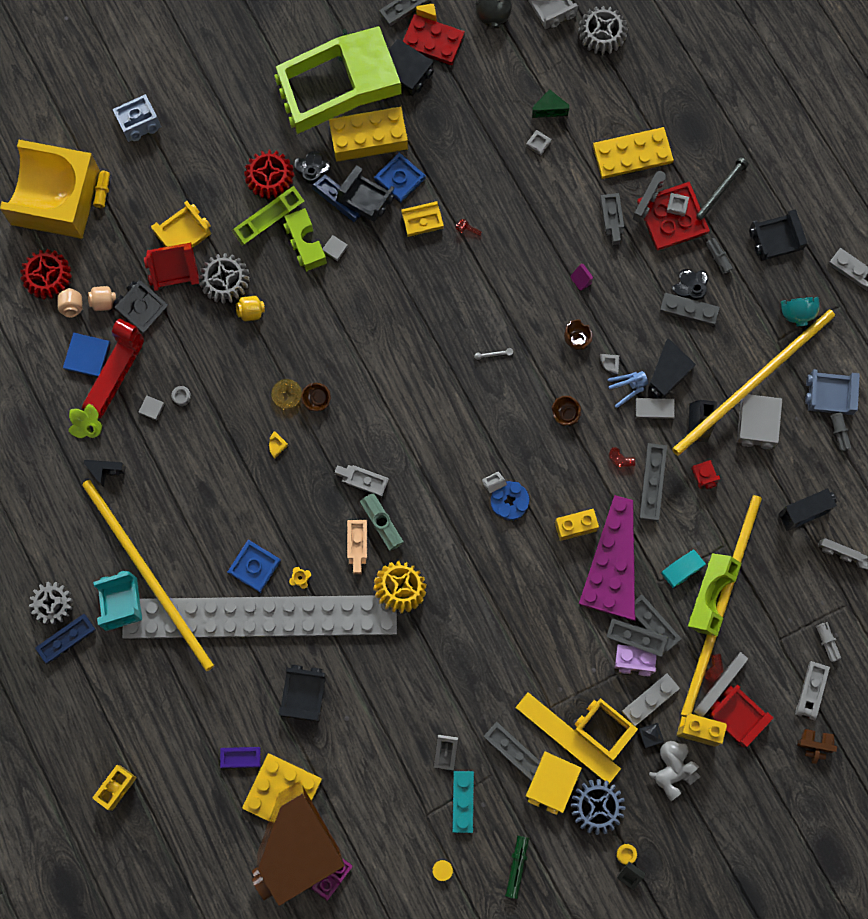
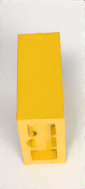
M600 698L598 702L593 700L588 706L587 710L590 712L586 717L581 715L574 724L577 726L575 731L613 761L638 728ZM599 707L627 729L610 751L583 730V727Z

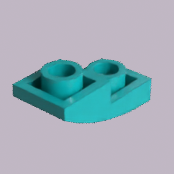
M692 550L664 569L661 574L674 588L686 581L692 574L703 569L706 563L695 550Z

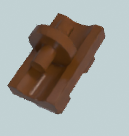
M804 729L801 739L797 740V746L813 749V751H805V756L811 757L812 763L817 764L818 759H826V754L820 753V751L837 752V746L834 745V734L822 733L820 743L814 741L816 731Z

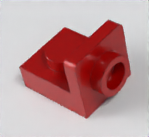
M711 460L692 466L700 489L705 487L707 490L717 486L716 483L719 482L720 477L716 475Z

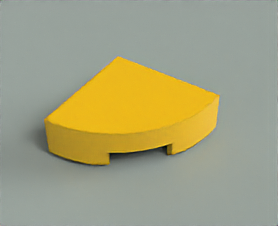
M274 431L270 437L269 449L272 456L276 458L288 444Z

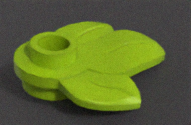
M88 404L84 411L80 409H71L69 411V418L73 424L69 428V432L77 438H84L86 436L95 438L101 434L102 425L98 421L99 414L96 408Z

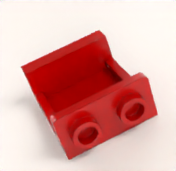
M191 242L147 250L144 264L146 269L149 268L150 270L148 280L150 286L154 287V291H158L159 287L189 281H191L192 285L199 284V273Z
M730 685L723 693L725 697L721 702L718 700L714 702L710 708L712 711L708 715L715 721L726 723V732L745 748L769 724L773 717L768 712L765 713L740 690L739 685L734 687Z

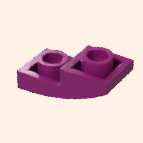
M344 859V867L314 884L311 890L326 901L330 899L353 867Z

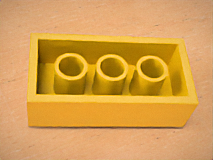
M401 107L329 119L336 162L408 149V139Z

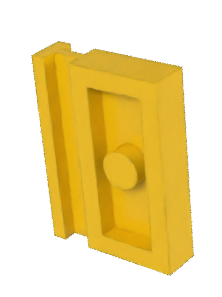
M437 201L401 210L408 237L444 228Z

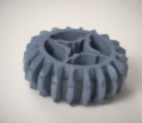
M597 779L594 786L593 781L589 780V788L583 783V792L578 788L576 789L580 796H572V799L576 800L577 804L573 803L571 807H577V811H573L571 814L579 815V818L575 819V823L582 820L581 829H584L586 825L589 826L587 829L588 833H591L592 829L595 828V834L598 835L600 832L599 828H602L603 834H606L607 826L613 831L614 826L612 823L614 822L616 825H619L620 822L616 818L624 817L623 814L619 813V810H625V806H619V803L624 802V798L617 799L616 796L620 795L621 792H613L616 787L615 785L607 788L608 781H605L603 786H601V780ZM592 790L605 792L600 799H594L587 794ZM609 797L612 798L614 803L613 815L606 808V802ZM583 799L590 806V811L586 817L582 812ZM603 800L601 805L603 811L600 812L598 810L594 812L595 806L592 802L596 801L598 803ZM597 814H601L609 819L603 824L590 822Z

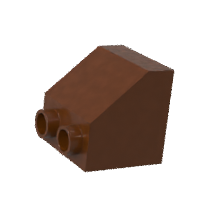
M300 781L279 793L257 853V867L252 870L254 875L252 882L261 898L265 901L273 896L278 906L345 866L337 843Z

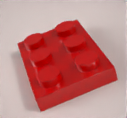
M414 14L403 42L428 58L452 65L465 31Z

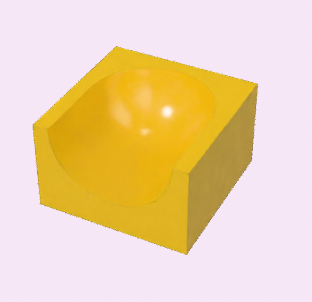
M19 140L17 148L20 156V169L17 186L11 200L8 203L1 202L0 210L11 225L83 238L95 193L94 187L97 185L100 172L92 154Z

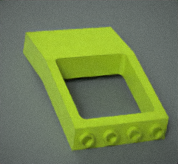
M379 26L335 38L276 66L277 74L274 75L276 84L281 86L279 89L281 99L286 100V103H284L286 113L291 115L289 117L291 128L295 127L297 134L360 105L402 94L401 82ZM337 56H341L353 90L307 112L300 113L288 80Z

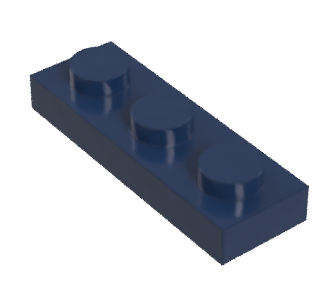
M327 175L322 176L313 184L312 189L353 222L362 216L336 201L340 186Z
M84 613L35 647L45 664H49L95 632L96 629Z

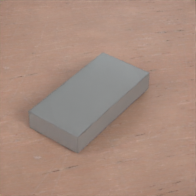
M636 398V418L674 419V399Z

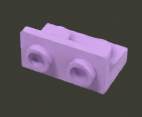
M617 645L614 669H619L620 673L631 674V671H636L641 676H650L656 672L655 654L633 646Z

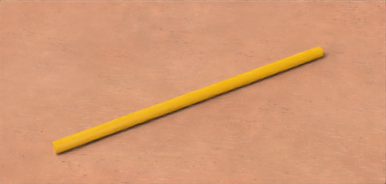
M832 310L825 312L672 448L674 454L679 456L830 322L835 317Z
M91 480L85 481L82 486L205 671H209L214 667L213 663Z
M752 496L733 554V558L739 562L742 561L762 500L759 496ZM735 582L727 584L721 590L716 608L722 617L724 616ZM708 634L706 636L681 715L685 717L688 713L692 714L717 636Z

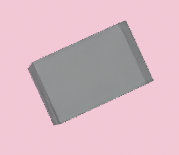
M438 735L434 768L454 770L458 743L457 737Z

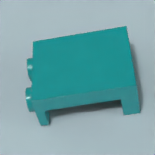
M121 571L118 575L102 577L100 580L93 582L94 587L99 591L101 617L97 618V622L101 628L109 631L142 621L137 577L131 572Z

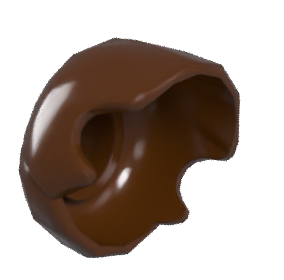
M580 319L572 320L567 324L564 332V339L567 345L576 350H583L592 342L593 334L589 325L583 324Z
M310 383L302 391V403L311 411L324 410L331 400L330 390L324 384Z
M571 396L557 398L551 408L554 419L563 426H571L577 423L582 414L579 402Z

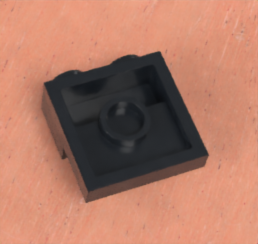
M141 280L137 282L132 281L126 288L128 292L125 296L120 295L113 302L116 305L113 309L144 333L168 304Z

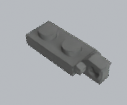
M619 193L600 195L605 232L607 236L611 235L612 245H620V234L624 233V221Z

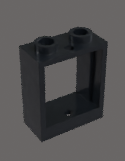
M827 488L786 506L778 515L786 531H789L828 514L837 506V500L834 493L830 492Z

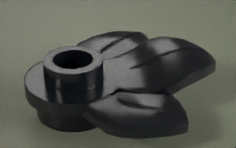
M312 151L307 154L306 159L296 158L295 168L296 171L302 173L303 178L308 183H315L321 175L329 172L331 162L322 161L321 154L318 151Z
M682 269L679 274L681 282L673 285L672 290L681 297L690 296L695 300L702 299L707 293L708 275L703 270L695 274L690 269Z

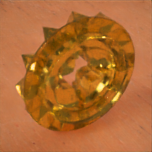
M283 379L274 385L271 395L277 406L286 409L293 408L299 404L302 391L297 382L291 379ZM289 387V392L293 396H288V399L285 401L284 395L281 394L285 393Z

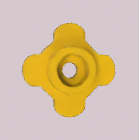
M295 567L289 583L292 586L297 585L305 589L308 587L307 581L311 577V572Z

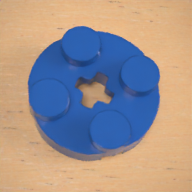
M507 481L506 486L492 492L491 507L497 516L505 520H516L522 517L527 510L529 495L519 482ZM507 496L515 499L512 506L509 503L505 504L504 501L507 500Z

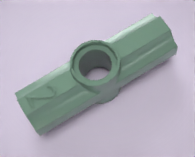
M374 493L364 497L360 504L389 551L398 548L404 541L391 522L389 515L385 512ZM384 518L387 520L385 526H378L376 524L377 520Z

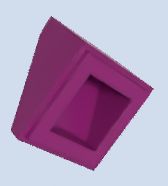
M580 264L570 276L580 291L592 284L593 276L584 264Z

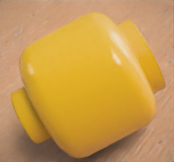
M257 296L240 298L239 302L236 303L237 316L241 317L243 321L260 319L262 313L265 312L264 302L260 301Z

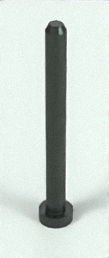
M739 157L736 160L734 169L696 215L697 220H702L741 170H746L749 166L746 159Z

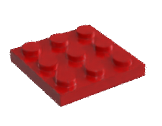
M690 182L658 192L654 203L650 202L648 205L650 210L644 220L657 251L709 234L710 232L705 218L702 220L696 219V215L701 208ZM671 193L689 197L685 216L667 213ZM639 198V199L637 200L638 205H639L640 201L642 200V198Z

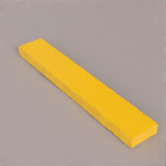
M527 692L515 707L604 782L608 781L610 784L621 770L619 766L530 693Z

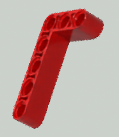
M118 319L112 328V335L116 339L117 344L82 406L83 411L88 404L95 407L98 411L99 419L106 412L144 343V338L138 328L121 319Z

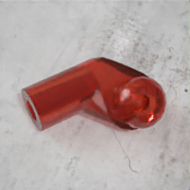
M617 447L610 449L609 458L616 466H635V457H624Z
M721 654L711 655L713 666L705 672V678L710 682L716 681L724 671Z

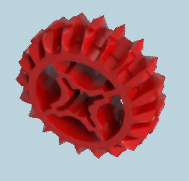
M269 149L268 154H265L264 151H261L260 156L255 154V160L249 158L250 164H246L245 168L247 171H244V176L247 177L245 182L249 184V190H253L255 195L259 193L261 198L267 195L268 199L271 198V195H274L277 198V193L283 194V189H290L288 184H293V165H290L289 159H285L284 154L279 156L277 150L272 154ZM272 164L280 166L283 170H279V168H274ZM269 169H270V170H271V173H270L269 180H268V177H267V176H268ZM255 179L265 181L266 185L258 183Z
M39 249L38 255L32 252L33 258L26 257L28 263H22L25 269L20 270V273L23 275L20 279L24 282L23 286L25 289H28L27 291L30 294L34 293V296L37 298L41 295L42 299H46L48 295L53 299L54 293L58 296L59 290L64 291L66 289L64 285H70L67 279L72 278V275L69 273L71 267L68 266L69 262L64 259V256L62 254L58 255L57 251L54 250L51 253L47 249L43 253ZM47 262L55 263L59 267L48 266ZM33 282H44L45 286H38Z

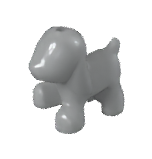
M675 741L666 742L660 749L661 758L667 767L657 773H649V776L655 779L656 783L664 789L670 801H673L681 794L680 790L672 785L673 783L685 780L691 785L700 778V775L695 772L699 768L695 762L691 761L684 765V760L689 752L688 746Z

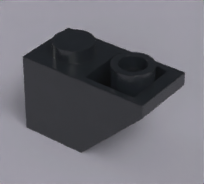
M698 400L689 403V433L717 409V401ZM715 424L695 442H708Z

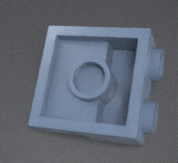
M146 94L112 109L128 142L131 140L138 141L141 136L147 133L153 134L161 127Z

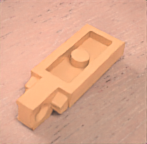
M347 520V558L349 559V564H353L354 574H362V564H366L367 520Z

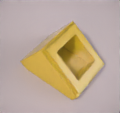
M434 4L417 6L416 15L436 21Z

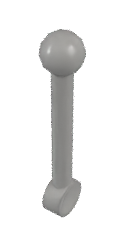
M508 348L506 351L475 353L474 358L480 360L483 357L498 355L512 356L513 350Z

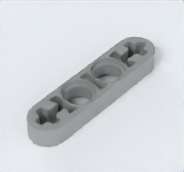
M740 652L696 707L694 712L698 716L703 717L746 663L748 658Z

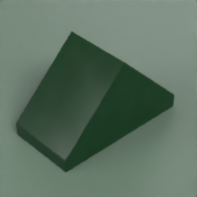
M550 89L532 108V118L568 116L569 104Z

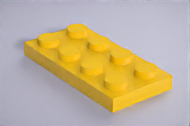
M664 127L593 143L602 179L667 165L674 161Z

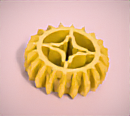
M398 561L396 565L391 562L388 567L385 565L382 571H378L377 577L374 580L376 585H374L373 589L377 591L375 598H381L379 604L385 603V609L392 607V612L398 609L401 614L404 612V609L410 612L412 608L416 609L418 604L422 603L423 597L426 594V584L423 583L424 577H419L420 571H414V566H411V568L407 567V562L402 566L400 561ZM404 583L403 586H402V589L400 588V589L396 592L398 586H401V584Z

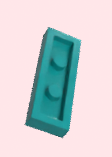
M454 771V833H473L474 771Z

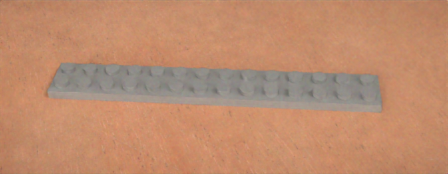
M375 595L169 598L195 638L397 635V609L395 612H392V607L385 609L386 604H379L381 598H375ZM140 599L142 621L123 626V639L183 638L158 599Z

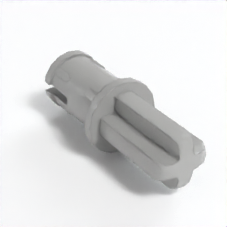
M828 622L817 625L816 628L822 640L821 645L825 646L830 661L840 660L841 656L835 643L836 638L833 637Z

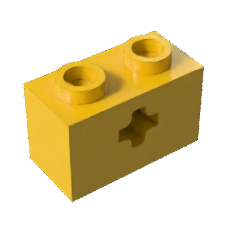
M594 509L559 517L555 520L560 541L597 532L599 528Z
M116 765L92 798L107 810L113 811L137 777L122 766Z

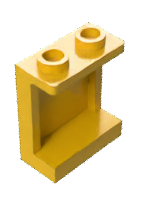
M188 201L184 202L185 207L161 225L156 222L151 226L154 234L165 247L190 242L192 247H195L211 235L209 229L211 225L205 217L201 219L198 215L200 212L194 204L190 205Z
M688 713L686 717H681L676 736L716 747L723 743L727 724Z
M544 752L525 795L526 798H529L528 803L539 807V804L547 807L546 811L555 815L558 812L563 813L582 768L548 752Z

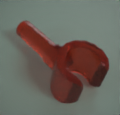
M461 219L455 226L459 232L467 229L479 236L482 231L471 227L465 219Z

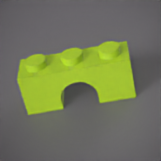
M304 208L286 215V223L283 225L286 233H291L293 239L290 242L293 250H298L299 255L297 259L300 266H304L305 270L308 271L326 264V256L320 242L306 243L303 241V237L313 231L306 209Z

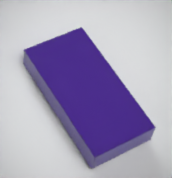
M261 747L220 748V768H261Z

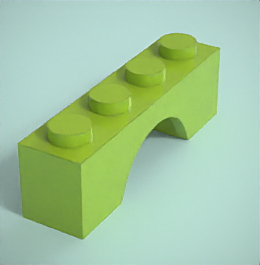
M292 186L231 231L243 246L303 203L304 200L296 188Z
M712 553L688 627L698 633L718 636L723 617L717 611L716 600L720 591L727 584L736 581L741 562L731 556Z

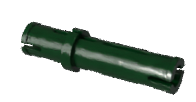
M517 835L515 851L511 855L513 861L505 894L506 897L518 899L525 860L527 861L528 857L526 856L530 839L528 837Z

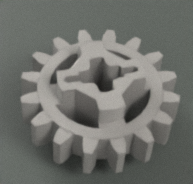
M47 582L46 587L40 584L39 591L33 590L36 594L35 597H30L34 601L29 605L30 608H34L31 614L34 616L38 615L36 619L38 621L43 619L44 624H48L50 620L51 624L55 625L56 619L63 622L62 616L68 617L69 614L66 611L72 610L69 603L73 602V599L68 598L71 593L65 591V586L59 587L57 582L53 586L50 582ZM54 591L59 592L62 597H56ZM52 599L53 601H55V603H52L50 607L48 606V603H51ZM40 609H46L48 616L44 615Z

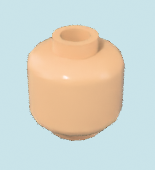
M93 287L91 292H88L89 307H92L94 311H108L112 309L113 302L116 300V294L111 292L110 287Z
M65 289L59 293L57 297L58 311L61 314L72 318L81 313L83 309L82 295L78 291Z

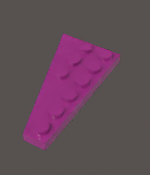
M614 495L579 604L636 622L634 502L631 499Z

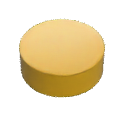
M623 844L617 849L616 856L620 863L626 865L628 862H635L637 851L632 845Z
M440 860L434 864L433 875L437 880L446 881L452 876L453 868L449 862Z

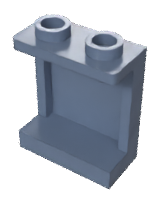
M813 369L810 375H807L806 386H809V393H806L805 404H808V411L843 413L847 415H854L858 411L860 373H851L850 376L817 373L818 370Z

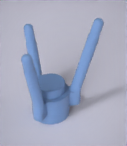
M643 371L608 379V382L628 379L610 385L609 389L630 384L632 389L636 388V390L618 402L615 408H618L639 392L644 391V386L648 385V379Z

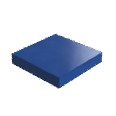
M399 152L374 177V180L386 190H389L391 186L395 187L393 192L394 198L401 203L426 178V175Z
M73 333L63 369L98 377L104 367L111 342Z
M247 540L227 573L261 593L281 562V559L252 541Z

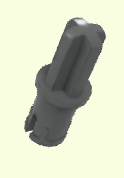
M716 239L708 240L706 245L714 257L712 260L716 261L722 274L724 275L733 270L734 268L725 255L726 252L722 251Z
M843 413L831 415L830 418L835 431L833 434L837 437L840 451L850 450L851 445L847 434L849 430L845 426Z

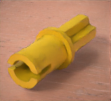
M107 171L99 172L97 186L94 187L96 192L93 205L97 208L105 207L106 195L109 193L110 173Z

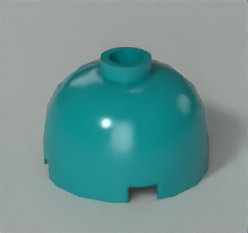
M819 297L791 299V301H787V304L786 300L781 301L782 313L789 322L796 323L797 326H806L808 321L814 320L818 315Z

